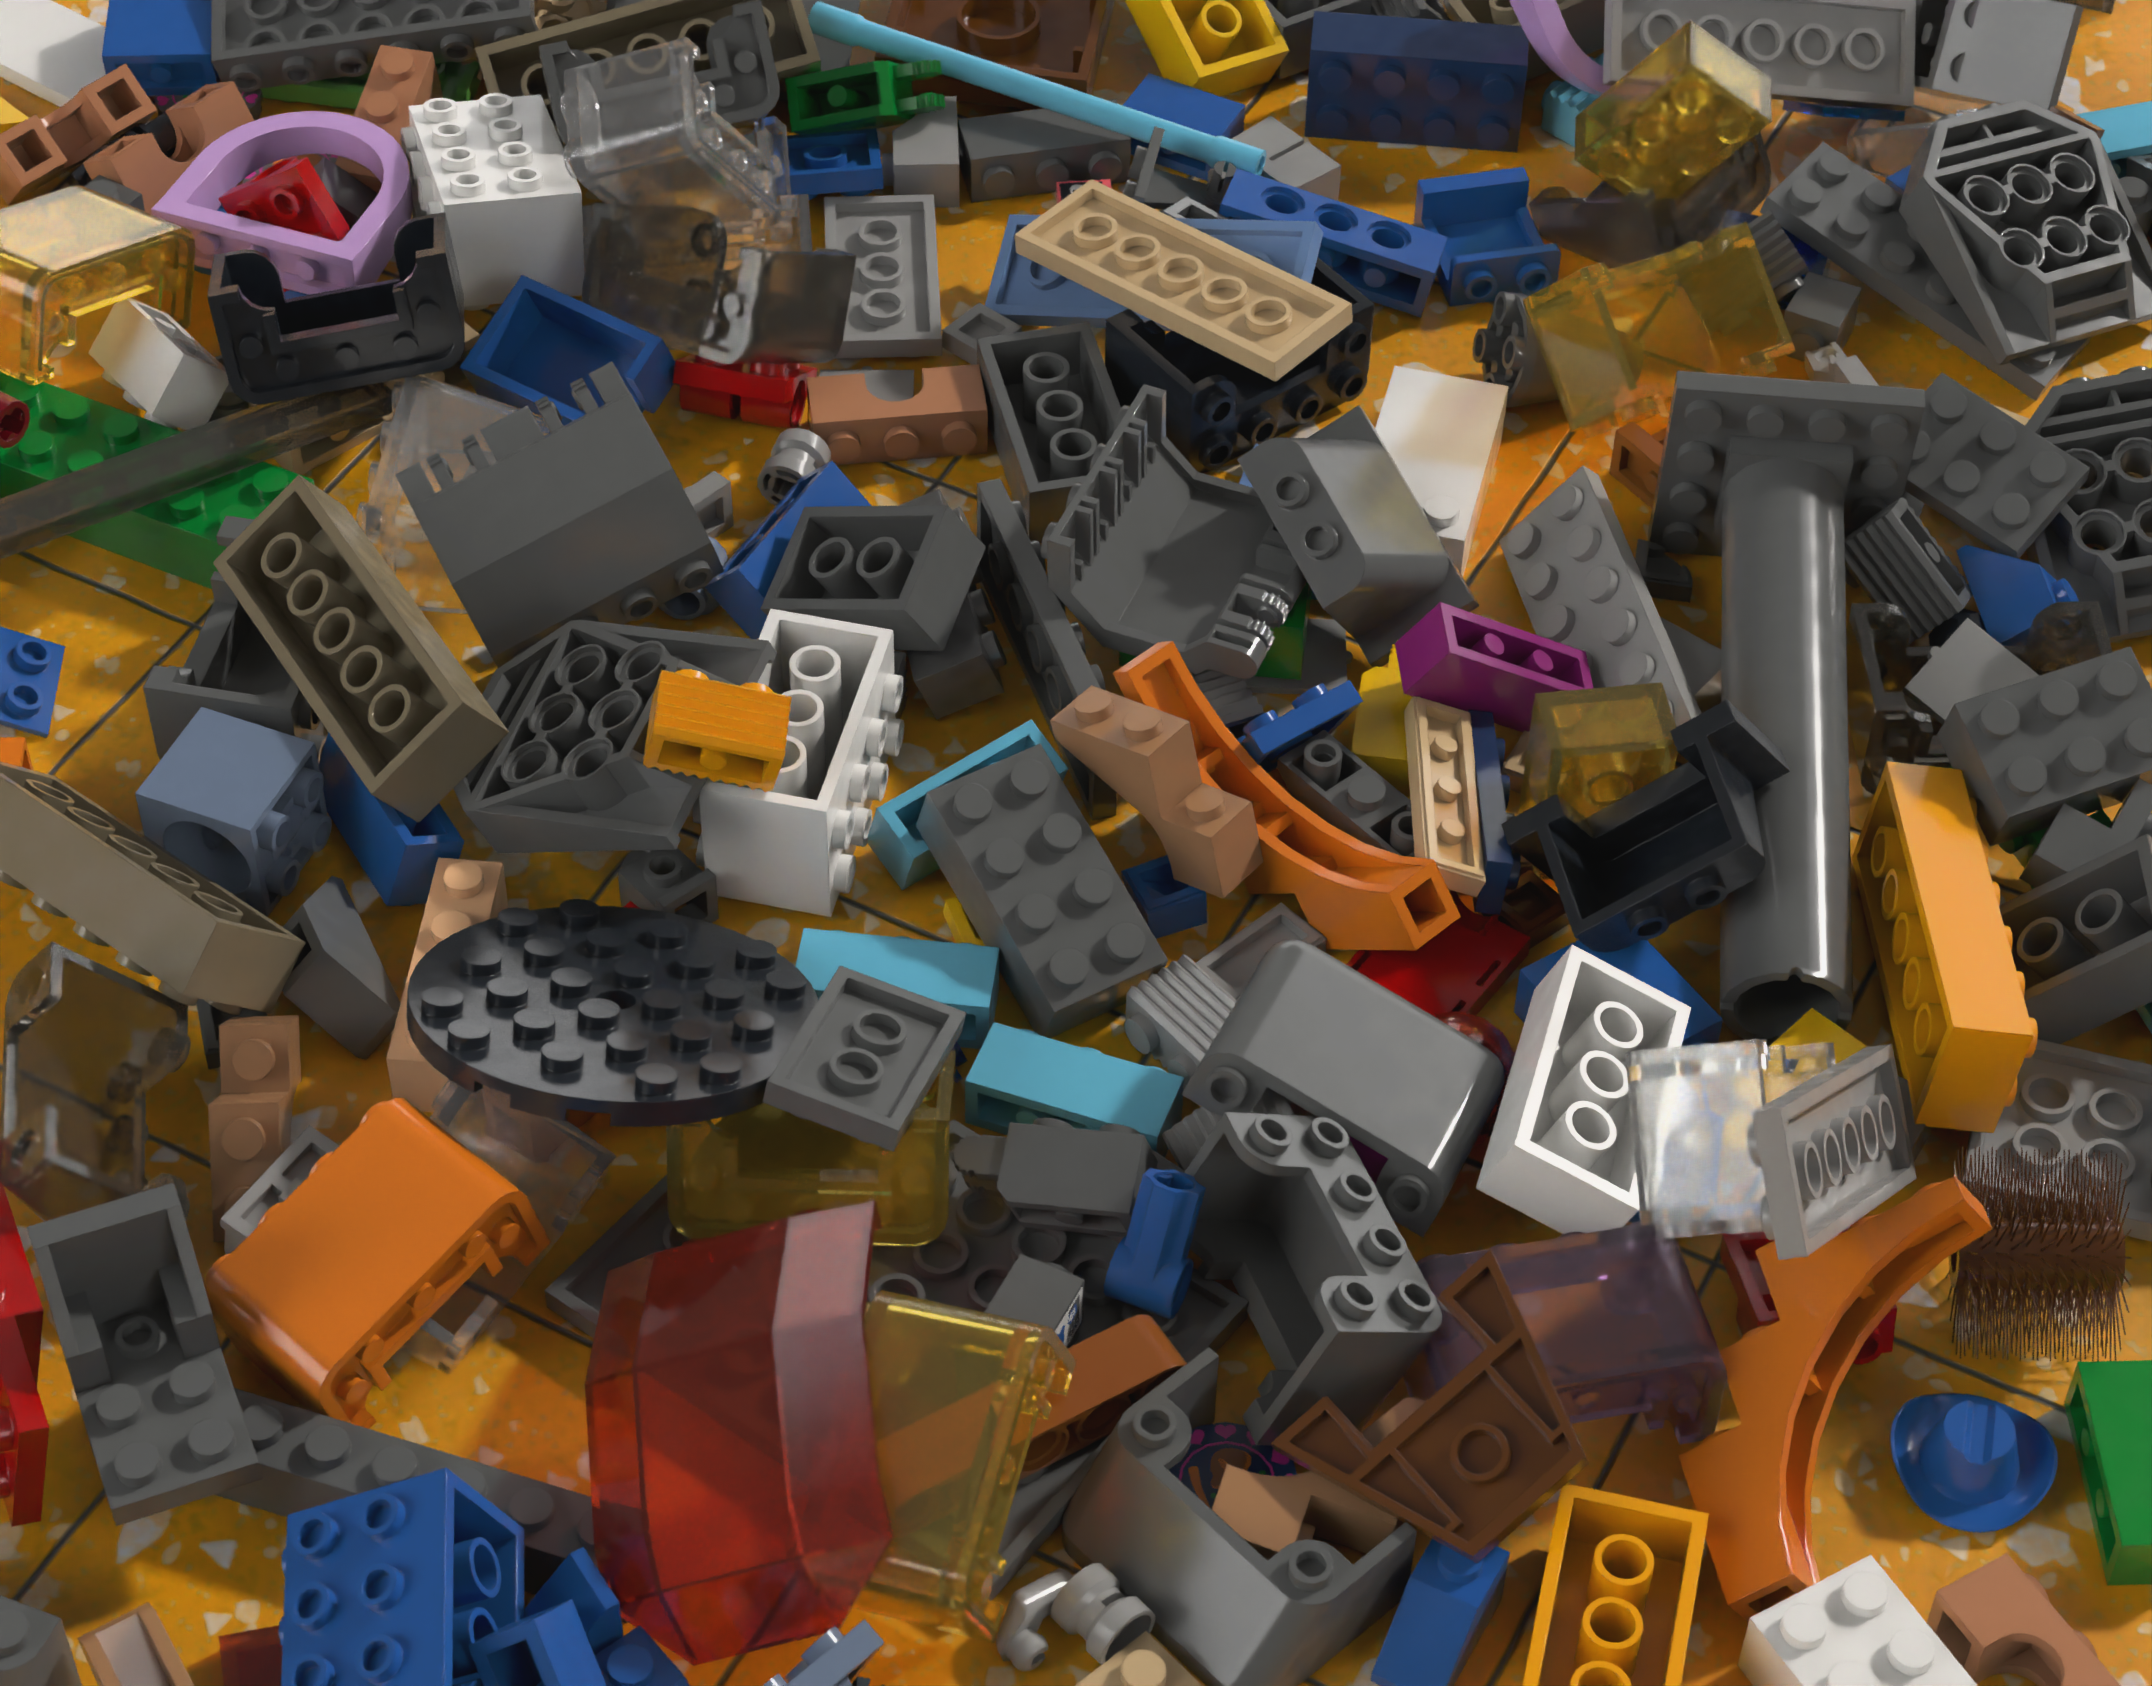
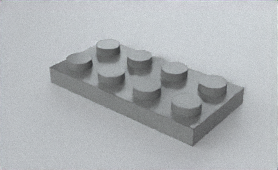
M934 194L824 197L829 359L942 356Z

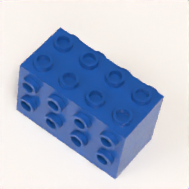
M447 1467L287 1515L286 1547L281 1557L282 1570L285 1576L284 1616L279 1623V1638L282 1645L281 1686H483L468 1645L508 1624L524 1618V1528Z

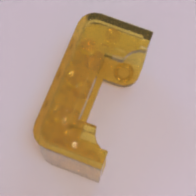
M81 185L70 186L0 209V372L32 386L53 379L54 367L47 365L51 353L59 344L66 347L75 344L76 317L128 298H133L167 313L183 329L189 328L191 323L195 263V238L192 232L175 223Z
M1747 222L1727 227L1721 230L1720 234L1703 243H1697L1695 240L1671 252L1608 269L1605 262L1584 267L1522 301L1571 432L1583 429L1586 439L1619 427L1617 418L1620 417L1623 421H1626V424L1632 421L1639 423L1660 414L1658 406L1662 404L1665 405L1667 413H1669L1677 371L1765 377L1778 371L1774 361L1796 351Z
M881 1290L875 1295L871 1303L864 1302L857 1313L853 1330L856 1349L849 1371L842 1372L835 1383L831 1401L832 1412L835 1416L827 1442H821L816 1447L812 1456L809 1470L812 1490L804 1514L799 1513L791 1524L787 1538V1554L790 1558L795 1559V1569L798 1575L829 1603L994 1643L1005 1608L1001 1603L989 1600L993 1583L992 1574L1003 1576L1006 1561L998 1553L1036 1420L1037 1418L1048 1420L1052 1405L1044 1395L1047 1392L1067 1395L1076 1360L1051 1327Z

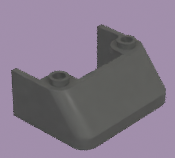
M1208 1347L1123 1413L1063 1513L1062 1544L1067 1554L1082 1569L1093 1563H1101L1120 1581L1119 1591L1125 1597L1137 1596L1155 1614V1623L1151 1634L1206 1686H1299L1400 1603L1411 1575L1417 1531L1405 1522L1355 1564H1352L1331 1545L1317 1540L1293 1542L1267 1561L1169 1471L1186 1456L1191 1444V1430L1197 1426L1214 1423L1219 1355Z

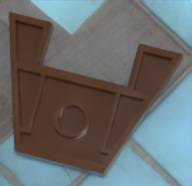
M1492 1248L1437 1297L1444 1310L1473 1339L1483 1352L1376 1447L1369 1443L1327 1395L1322 1397L1271 1442L1276 1452L1403 1523L1407 1522L1414 1529L1475 1563L1482 1560L1589 1464Z

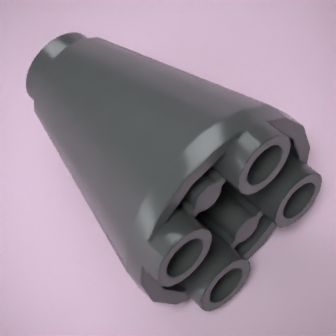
M1501 291L1496 295L1493 313L1487 329H1478L1473 341V358L1475 362L1482 363L1483 382L1509 386L1506 408L1618 390L1621 386L1629 387L1636 380L1640 366V351L1636 342L1627 341L1626 337L1620 333L1520 293Z

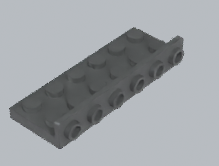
M212 0L211 61L221 82L234 81L239 92H253L262 88L290 84L302 85L311 81L339 77H358L370 73L380 45L433 52L435 64L451 61L463 62L472 58H478L475 51L476 47L537 31L538 27L535 22L534 0Z

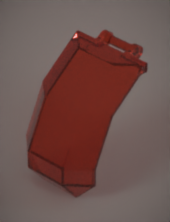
M877 1201L824 1211L815 1206L796 1211L792 1217L712 1238L702 1236L686 1240L681 1246L652 1253L612 1269L607 1273L585 1379L593 1536L598 1569L620 1603L621 1618L635 1627L641 1625L651 1638L693 1666L822 1635L834 1626L840 1630L894 1538L880 1476L864 1320L874 1233L883 1229Z

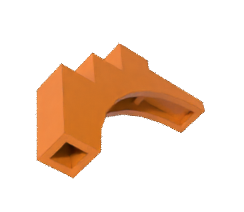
M1173 641L1156 643L1113 672L1125 698L1190 721L1202 783L1252 801L1263 863L1243 880L1249 894H1295L1309 925L1327 938L1326 949L1416 951L1461 917L1434 859L1401 856L1354 838L1327 823L1292 797L1257 764L1224 725L1197 686Z
M1955 1176L1941 1183H1933L1922 1187L1912 1198L1879 1215L1867 1216L1856 1221L1849 1230L1835 1236L1807 1257L1778 1260L1775 1240L1755 1250L1780 1320L1770 1326L1757 1327L1748 1331L1738 1342L1717 1352L1741 1424L1732 1429L1716 1431L1708 1435L1700 1445L1678 1455L1696 1511L1709 1513L1705 1538L1727 1605L1748 1622L1752 1616L1820 1581L1812 1549L1811 1491L1819 1441L1837 1390L1864 1342L1909 1289L1945 1258L1992 1230L1984 1206Z

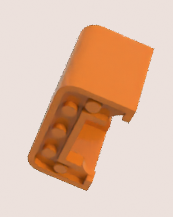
M394 1098L372 1106L363 1116L359 1127L335 1151L323 1155L314 1164L309 1176L283 1202L269 1208L261 1217L257 1228L232 1253L220 1257L211 1266L205 1278V1290L213 1317L236 1349L304 1408L370 1429L376 1420L366 1410L367 1395L373 1384L383 1391L392 1382L383 1365L479 1267L494 1277L503 1268L499 1261V1258L503 1256H513L527 1267L551 1241L527 1196L408 1100L405 1098Z

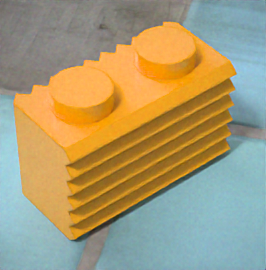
M683 669L676 672L661 670L651 701L643 765L648 769L657 767L660 771L669 769L673 774L683 772L687 777L695 774L699 779L708 777L713 782L722 780L725 784L734 782L738 787L748 785L752 790L761 788L764 792L771 791L774 788L785 757L792 697L774 693L768 686L760 683L751 682L738 686L709 680L704 673L697 670Z

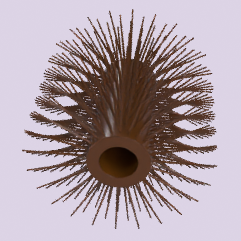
M1962 1146V1153H1961V1183H1962V1184H1963V1146ZM1979 1147L1978 1178L1976 1180V1148H1974V1176L1972 1155H1970L1969 1171L1967 1168L1966 1149L1964 1186L1966 1187L1967 1170V1189L1970 1191L1971 1167L1972 1185L1970 1192L1980 1203L1982 1199V1205L1985 1211H1987L1986 1214L1992 1230L1949 1256V1272L1945 1278L1950 1274L1951 1288L1947 1300H1949L1952 1288L1954 1287L1950 1321L1955 1301L1952 1343L1954 1341L1957 1314V1354L1960 1314V1359L1962 1320L1964 1356L1965 1333H1967L1970 1350L1971 1331H1973V1358L1976 1321L1978 1359L1979 1311L1981 1353H1983L1982 1344L1985 1334V1355H1987L1990 1321V1360L1992 1319L1994 1357H1996L1995 1335L1997 1332L1998 1351H2000L2002 1329V1359H2004L2005 1318L2007 1360L2008 1325H2010L2011 1354H2013L2012 1344L2015 1332V1356H2017L2018 1325L2020 1321L2021 1361L2022 1319L2024 1358H2026V1329L2029 1352L2032 1327V1360H2034L2036 1316L2037 1361H2039L2038 1327L2040 1324L2042 1355L2043 1333L2045 1330L2046 1357L2049 1321L2051 1361L2052 1318L2054 1358L2056 1359V1328L2059 1352V1349H2061L2060 1336L2062 1325V1360L2064 1361L2066 1315L2067 1362H2069V1322L2072 1356L2073 1331L2075 1328L2076 1358L2079 1319L2081 1362L2082 1316L2085 1360L2086 1326L2088 1331L2087 1353H2089V1349L2091 1350L2090 1334L2092 1324V1361H2094L2096 1315L2097 1361H2099V1320L2102 1356H2104L2103 1330L2105 1326L2106 1359L2109 1318L2111 1361L2113 1315L2116 1361L2115 1311L2121 1351L2117 1299L2124 1335H2126L2119 1292L2121 1291L2129 1313L2122 1289L2124 1279L2132 1287L2124 1275L2125 1259H2132V1257L2125 1256V1239L2132 1229L2129 1230L2125 1237L2123 1231V1223L2130 1203H2128L2122 1222L2119 1221L2126 1180L2118 1212L2122 1163L2116 1199L2118 1153H2116L2113 1193L2111 1150L2109 1196L2107 1154L2106 1187L2104 1183V1157L2103 1166L2101 1164L2102 1179L2100 1190V1150L2098 1152L2096 1201L2095 1151H2093V1190L2091 1178L2092 1163L2090 1165V1158L2087 1186L2086 1152L2083 1191L2081 1149L2079 1192L2077 1153L2076 1184L2074 1179L2075 1156H2073V1164H2071V1187L2069 1184V1150L2066 1201L2065 1150L2063 1186L2060 1157V1170L2057 1182L2056 1152L2054 1190L2053 1148H2051L2050 1187L2048 1152H2046V1181L2044 1174L2045 1156H2043L2040 1185V1149L2038 1150L2036 1198L2035 1149L2033 1181L2031 1156H2029L2030 1167L2029 1176L2027 1177L2026 1151L2023 1189V1148H2021V1188L2018 1151L2016 1178L2013 1155L2011 1181L2009 1179V1148L2007 1190L2006 1148H2004V1177L2002 1175L2001 1155L1999 1173L1997 1172L1996 1150L1994 1188L1993 1147H1991V1187L1989 1152L1987 1151L1986 1174L1983 1154L1980 1178ZM1957 1150V1153H1958V1180L1960 1181L1959 1150ZM1954 1160V1176L1956 1177V1167ZM1983 1169H1984V1190L1982 1189ZM2000 1172H2001V1193H2000V1188H1999ZM1987 1173H1988V1195H1987V1184H1986V1181H1987ZM2013 1177H2014V1192L2012 1193V1185H2013ZM2030 1180H2031V1196H2030V1192H2029ZM2017 1182H2018V1199H2017V1189H2016V1184H2017ZM2044 1183V1194L2042 1197V1187ZM2046 1187H2047V1192H2048V1202H2047ZM2059 1187H2061V1198L2059 1196ZM2074 1188V1197L2072 1200V1189ZM2089 1190L2091 1192V1201L2089 1199ZM2102 1192L2104 1193L2103 1203H2102ZM2076 1307H2077V1319L2075 1320ZM2046 1308H2047V1321H2046V1323H2045ZM2016 1310H2017V1324L2015 1325ZM2089 1310H2090V1323H2089V1321H2088ZM2101 1310L2103 1312V1322L2101 1317ZM1986 1311H1987V1328H1985ZM2071 1311L2073 1313V1324L2071 1319ZM2041 1312L2043 1315V1326L2041 1322ZM2059 1312H2060V1325H2059V1323H2058V1315H2059ZM2029 1313H2030V1327H2029V1325H2028V1316H2029ZM1999 1314H2000V1330H1999V1328H1998V1318H1999ZM2011 1314L2013 1316V1329L2011 1324ZM1969 1316H1970V1334H1969V1331H1968V1320H1969ZM1981 1316L1983 1317V1332L1981 1326Z

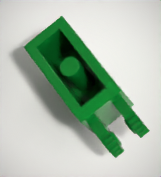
M923 60L906 64H897L891 61H871L785 78L791 132L805 135L878 129L904 124L918 114L945 109V97L943 94L924 93L913 97L912 81L932 79L935 76L941 75V63L939 60Z

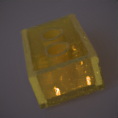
M1690 20L1575 117V161L1656 216L1772 122L1771 78Z
M1662 682L1535 693L1518 815L1549 797L1558 794L1587 818L1674 770L1678 751L1670 730L1676 728V724ZM1533 866V872L1542 880L1550 879Z

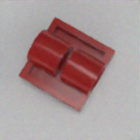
M296 156L286 158L265 169L250 181L231 188L218 198L228 214L333 241L342 240L351 230L308 157L300 160Z
M713 341L712 348L697 347L695 353L675 360L673 383L680 384L679 399L682 410L731 420L736 419L740 412L743 422L784 430L798 428L806 404L807 377L817 376V368L800 365L801 356L779 351H768L766 358L745 355V345L726 341Z

